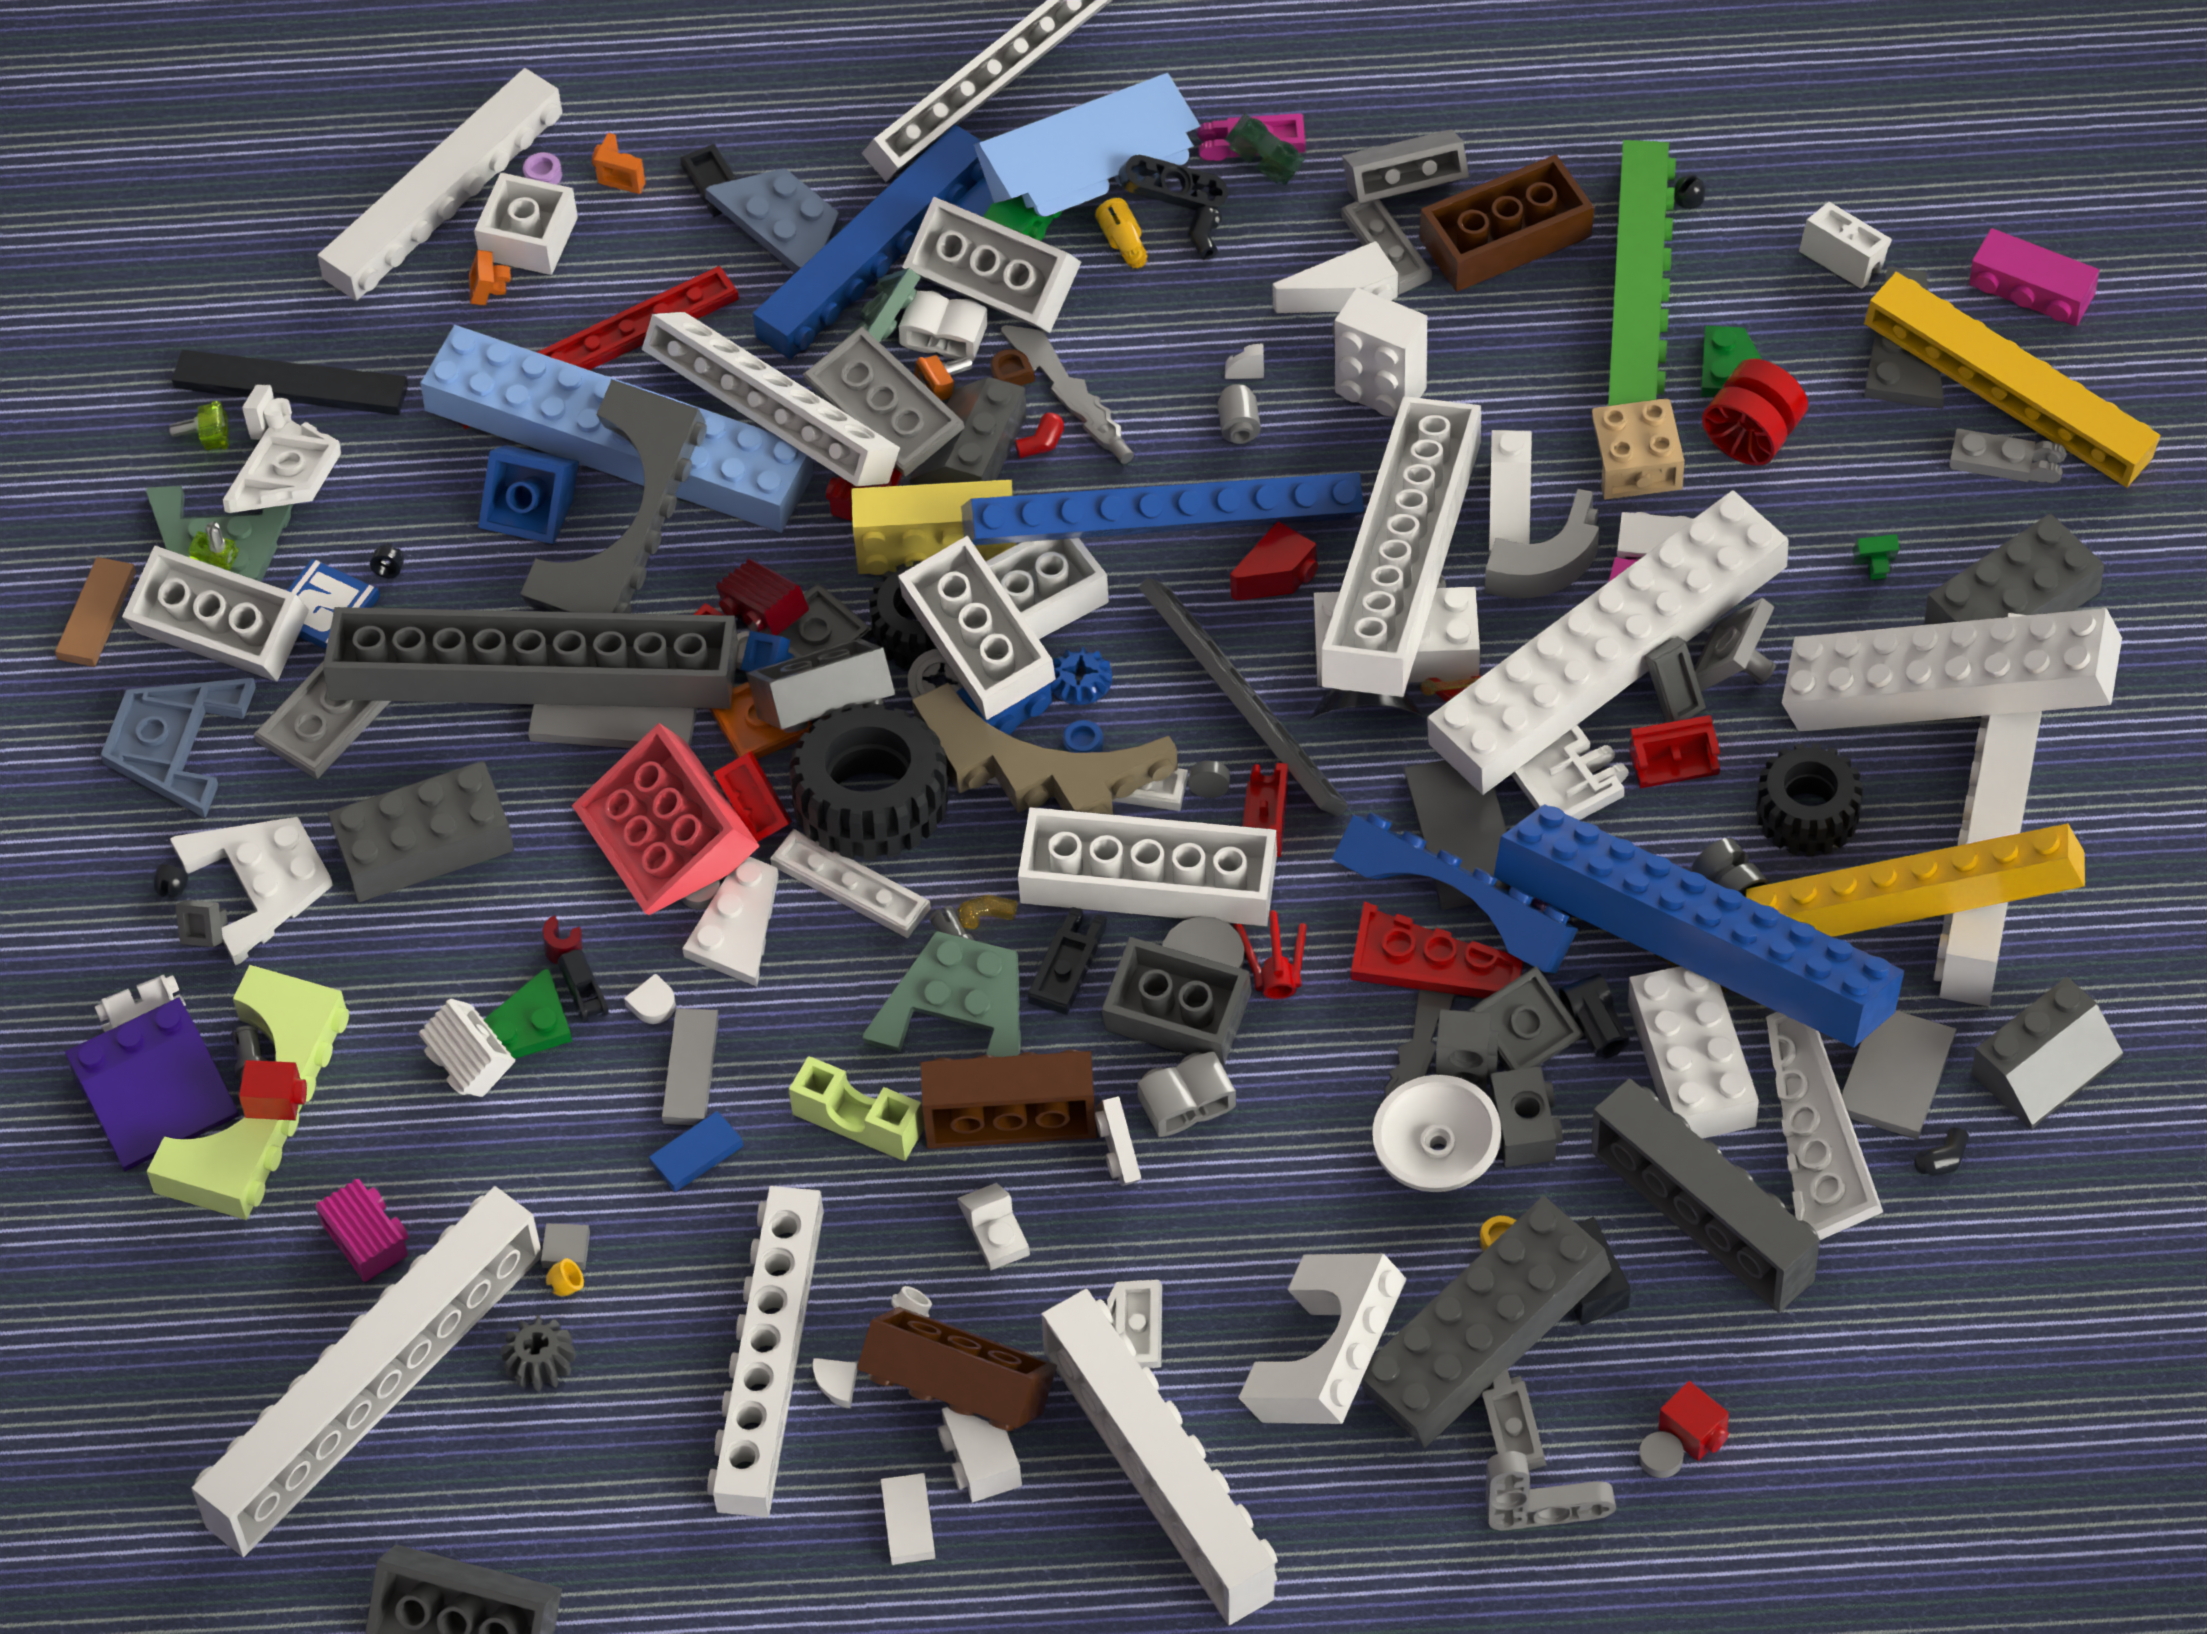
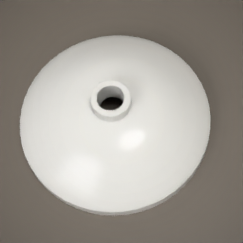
M1448 1075L1423 1076L1410 1080L1396 1088L1380 1105L1373 1123V1144L1379 1162L1387 1173L1398 1182L1413 1189L1427 1192L1455 1190L1479 1178L1493 1163L1501 1143L1500 1118L1495 1105L1487 1094L1469 1081ZM1436 1144L1446 1146L1443 1150L1436 1151L1432 1149Z

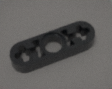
M1145 155L1132 156L1120 167L1118 173L1122 187L1130 193L1195 211L1206 205L1212 208H1219L1228 196L1225 182L1214 174ZM1135 167L1139 169V175L1144 176L1141 181L1137 180L1136 173L1131 172ZM1166 175L1175 176L1180 181L1181 192L1175 193L1167 188L1165 184ZM1205 187L1209 188V194L1215 196L1212 200H1209L1207 193L1202 191Z

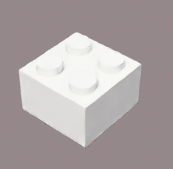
M500 173L474 230L478 250L491 251L493 253V262L552 275L578 218L573 188Z

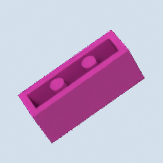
M1991 228L1972 260L1969 285L1978 288L1984 293L1994 294L2012 301L2018 306L2030 308L2048 315L2054 320L2063 321L2077 327L2096 294L2100 269Z

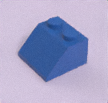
M507 445L491 450L489 452L478 528L554 544L573 501L579 461Z

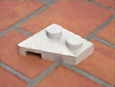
M1118 1096L1103 1100L1095 1107L1096 1113L1094 1114L1100 1137H1105L1110 1153L1106 1154L1112 1179L1119 1178L1121 1186L1136 1183L1142 1178L1120 1098Z
M1160 1280L1116 1282L1107 1299V1307L1113 1318L1112 1326L1118 1334L1125 1333L1136 1351L1134 1358L1141 1368L1146 1366L1148 1368L1161 1367L1162 1284Z

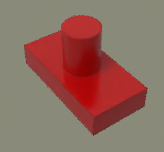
M752 751L713 772L736 813L757 842L792 822Z

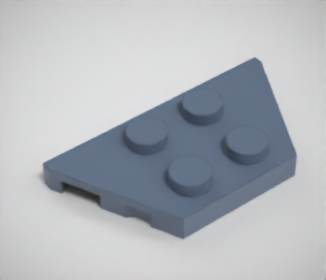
M786 168L706 188V199L710 203L715 205L716 208L794 273L828 243L838 224L839 212Z

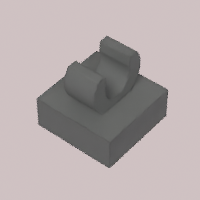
M184 900L175 904L180 944L215 947L223 943L222 927L228 925L226 908L219 909V903L194 900Z

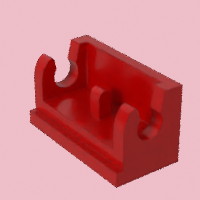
M1711 715L1631 729L1629 753L1640 789L1720 774V765L1717 755H1720V749Z
M1276 763L1272 776L1262 775L1260 773V765L1255 764L1251 768L1250 781H1247L1242 827L1276 830L1277 857H1281L1288 795V764Z

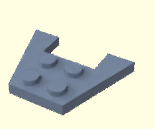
M254 678L126 689L101 752L103 764L206 818L218 787L216 777L184 772V766L205 713L244 719L256 689Z

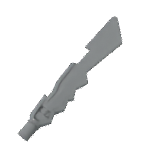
M1009 325L1002 326L1001 333L1014 349L1023 352L1028 357L1033 371L1040 368L1053 383L1051 393L1071 414L1084 422L1083 429L1104 449L1110 450L1122 464L1129 463L1133 459L1134 453L1121 438V426L1111 420L1110 409L1100 404V397L1088 393L1085 379L1070 378L1045 332L1043 330Z

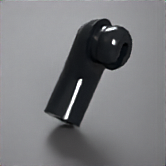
M1209 205L1200 207L1195 212L1188 230V236L1202 260H1209L1217 254L1218 249L1209 233L1211 229L1219 226L1217 222H1222V215L1219 209L1212 208Z
M1950 1128L1944 1146L1920 1151L1916 1155L1914 1160L1916 1170L1920 1174H1929L1930 1176H1938L1956 1171L1960 1166L1969 1134L1960 1128Z

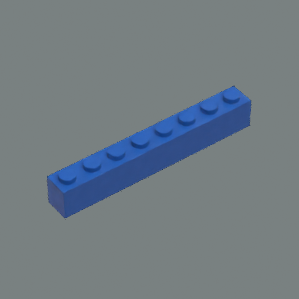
M954 124L752 313L756 338L790 360L801 350L807 349L816 335L826 326L832 325L851 302L859 300L868 286L877 278L883 277L902 254H907L910 251L933 197L954 205L984 177L974 144L982 141Z

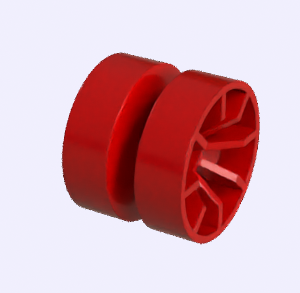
M1746 359L1738 364L1724 383L1723 389L1716 394L1704 410L1702 425L1714 445L1729 457L1748 465H1765L1773 459L1786 441L1787 435L1792 433L1806 414L1808 399L1796 379L1781 367L1761 359Z

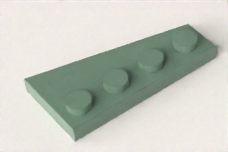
M906 268L879 278L874 287L879 294L872 301L866 302L859 314L865 321L850 331L847 338L862 326L878 342L881 339L885 340L897 325V321L894 318L901 308L905 309L916 296L917 290L914 287L921 277L910 268Z

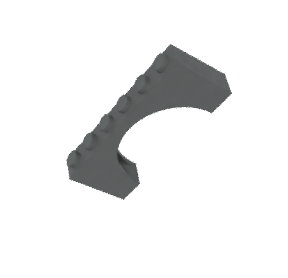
M611 379L596 415L604 428L622 436L631 443L640 455L645 479L640 509L624 535L609 548L592 557L573 562H550L535 558L520 594L529 607L544 612L631 614V598L634 591L640 590L643 586L647 573L645 568L650 553L655 554L659 548L662 538L660 529L665 517L670 518L675 510L677 502L675 494L680 482L684 483L687 480L692 467L691 455L695 446L699 447L706 435V421L698 408Z

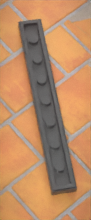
M1147 578L1138 587L1280 761L1288 764L1289 772L1317 806L1339 817L1348 808V803L1172 590L1152 578Z

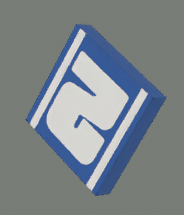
M313 558L287 590L295 593L309 609L298 637L325 650L335 607L372 608L380 598L377 588Z

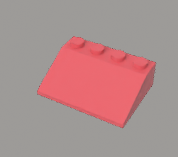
M660 723L572 805L644 913L648 915L731 874L760 846L688 743Z

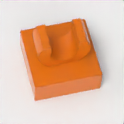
M477 250L469 272L470 304L485 306L490 293L494 295L506 294V282L511 280L510 267L506 265L493 266V253L491 251Z

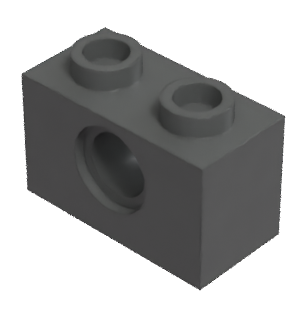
M1541 1066L1490 1073V1099L1495 1105L1500 1118V1147L1505 1168L1555 1161L1556 1144L1563 1143L1560 1119L1552 1118L1550 1107H1555L1554 1090L1551 1081L1544 1082ZM1522 1114H1531V1115H1533V1116H1535V1117H1534V1118H1530V1119H1525V1118L1520 1117V1115H1522Z

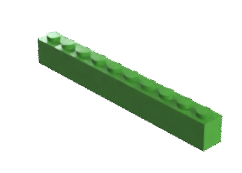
M1623 140L1608 406L1656 400V396L1664 395L1666 371H1658V363L1666 364L1667 340H1659L1660 332L1667 333L1669 309H1661V302H1669L1670 278H1662L1663 271H1670L1672 248H1664V241H1672L1673 218L1665 216L1666 211H1673L1675 189L1667 187V181H1675L1676 158H1668L1669 142Z

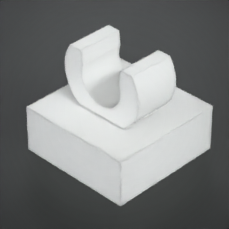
M256 385L242 407L250 438L261 440L268 427H284L282 415H291L292 413L288 399H274L271 385Z

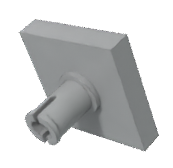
M1764 598L1716 622L1694 667L1701 691L1742 670L1754 678L1758 684L1765 682L1773 674L1776 664L1755 649L1774 609V606Z

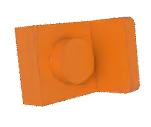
M607 133L603 143L595 147L592 155V166L596 169L598 183L640 194L646 184L642 159L636 158L631 154L619 153L616 134Z

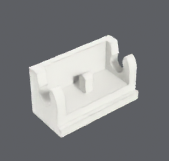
M1828 202L1807 219L1799 252L1863 289L1870 280L1871 271L1880 272L1892 239Z

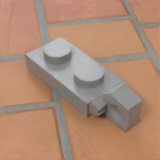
M1506 1369L1493 1381V1384L1486 1391L1482 1392L1497 1452L1499 1454L1516 1451L1525 1454L1529 1470L1547 1466L1525 1381H1522L1521 1376L1510 1378L1508 1369Z

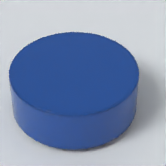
M1088 720L1075 721L1069 724L1063 732L1064 751L1090 753L1102 752L1103 733L1101 728L1094 722Z

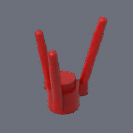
M1271 910L1269 912L1272 957L1266 959L1264 966L1260 968L1243 925L1233 923L1243 942L1244 953L1254 975L1255 989L1257 991L1263 990L1264 996L1270 999H1284L1294 995L1296 988L1302 986L1300 972L1307 925L1300 923L1298 927L1293 963L1290 964L1289 959L1283 957L1281 953L1277 912Z

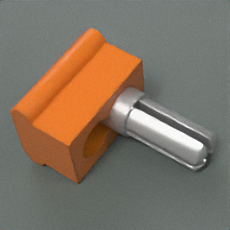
M937 355L927 358L920 357L915 363L914 375L942 401L950 398L953 393L954 380L950 375L971 369L972 361L968 356L942 363Z

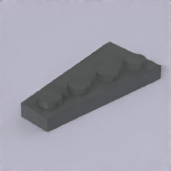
M1887 266L1884 284L1897 271L1906 278L1916 281L1921 287L1929 291L1925 271ZM1875 332L1864 398L1943 409L1944 395L1941 374L1939 370L1878 332Z

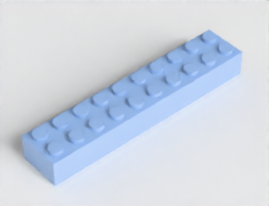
M457 325L453 326L420 383L425 411L558 457L577 460L579 464L643 486L645 484L643 465L638 451L622 436L604 428L596 415L613 378ZM625 383V384H627V385H630V386H633V387H636V388H639V389H642V390H645V391H648V392H651V393H654V394L663 396V395H661V394H658V393H655V392H652V391H649V390H646V389H643V388H640V387H637V386H634V385ZM684 403L700 410L706 421L707 431L702 444L694 448L690 458L692 461L690 474L684 483L680 482L675 496L782 533L814 474L813 458L770 431Z

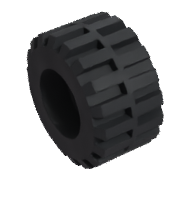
M913 561V566L906 567L905 564L896 566L897 571L894 573L887 571L882 575L883 582L877 581L874 585V594L870 595L869 599L872 634L875 645L883 647L886 659L888 661L895 659L896 666L904 668L906 665L912 666L913 662L921 654L932 649H938L919 621L904 618L913 613V611L902 597L898 576L922 561Z
M1803 743L1795 744L1792 751H1789L1787 748L1778 751V758L1770 757L1766 762V769H1762L1759 777L1756 819L1758 825H1763L1762 833L1767 839L1774 837L1773 845L1779 849L1786 846L1789 848L1788 853L1797 855L1798 851L1806 852V857L1815 856L1816 851H1822L1825 855L1832 852L1833 845L1841 848L1846 844L1847 837L1854 835L1856 825L1859 822L1863 786L1862 781H1859L1860 773L1857 767L1851 768V760L1846 755L1838 757V750L1829 747L1827 751L1821 749V744L1812 743V748H1804ZM1802 793H1810L1824 798L1827 803L1819 806H1805L1795 802L1791 797Z

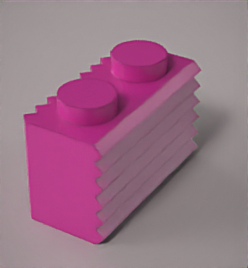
M354 1179L352 1183H347L344 1188H340L338 1192H333L330 1197H325L323 1201H318L315 1205L321 1225L325 1228L331 1239L334 1240L340 1251L343 1252L345 1258L348 1259L363 1282L370 1280L408 1256L404 1242L409 1239L408 1233L397 1217L389 1220L383 1212L387 1208L386 1204L374 1187L367 1190L359 1179Z

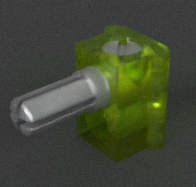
M214 400L211 404L199 406L198 417L172 423L169 426L173 437L199 432V439L206 451L219 448L225 450L229 446L228 415L219 401Z
M214 522L207 524L206 533L197 531L188 549L191 558L230 571L239 552L235 541L223 538L219 524H214Z

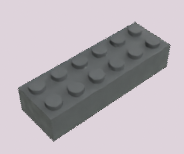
M1629 1078L1594 1108L1591 1153L1778 1313L1815 1281L1820 1238L1815 1229L1806 1221H1799L1791 1215L1776 1195L1772 1193L1767 1194L1758 1187L1744 1168L1740 1166L1735 1167L1726 1160L1712 1141L1700 1138L1691 1130L1688 1122L1680 1114H1672L1661 1105L1653 1091L1645 1086L1640 1087Z
M1543 1195L1371 1358L1361 1381L1365 1394L1422 1447L1426 1448L1481 1396L1482 1392L1486 1391L1503 1371L1509 1369L1612 1270L1605 1248Z

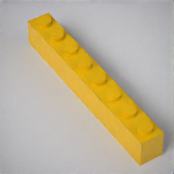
M1896 271L1870 300L1864 321L1866 326L2052 442L2061 444L2067 451L2126 488L2130 486L2153 459L2161 435L2153 431L2151 427L2124 413L2113 403L2105 401L2090 392L2081 383L2069 379L2053 369L2047 362L2032 356L2013 341L1998 335L1987 328L1982 322L1974 320L1956 309L1950 302L1935 296L1921 287L1916 281L1908 279Z
M2067 823L1746 889V898L1762 905L1771 906L1787 917L1798 922L1810 924L1816 930L1835 937L2085 887V852Z

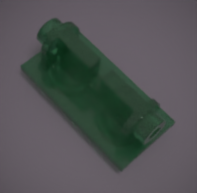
M1245 113L1224 139L1230 144L1228 148L1232 149L1249 163L1257 153L1261 155L1263 159L1256 168L1276 184L1280 181L1286 186L1305 160L1292 144L1281 141L1268 131L1263 122L1256 118H1251Z

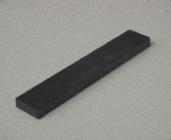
M181 350L172 378L175 389L249 397L256 385H271L274 399L285 398L292 403L400 415L409 385L407 376Z

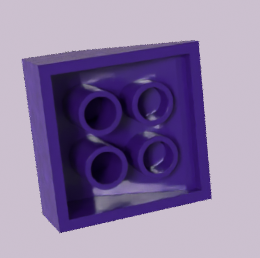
M180 997L65 1051L73 1077L124 1172L154 1158L164 1137L193 1139L239 1117L238 1110Z

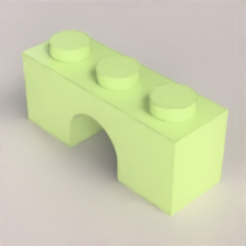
M810 1056L807 1057L789 1087L794 1116L903 1161H906L925 1129L921 1102L883 1087L877 1099L865 1096L850 1085L847 1080L846 1071Z

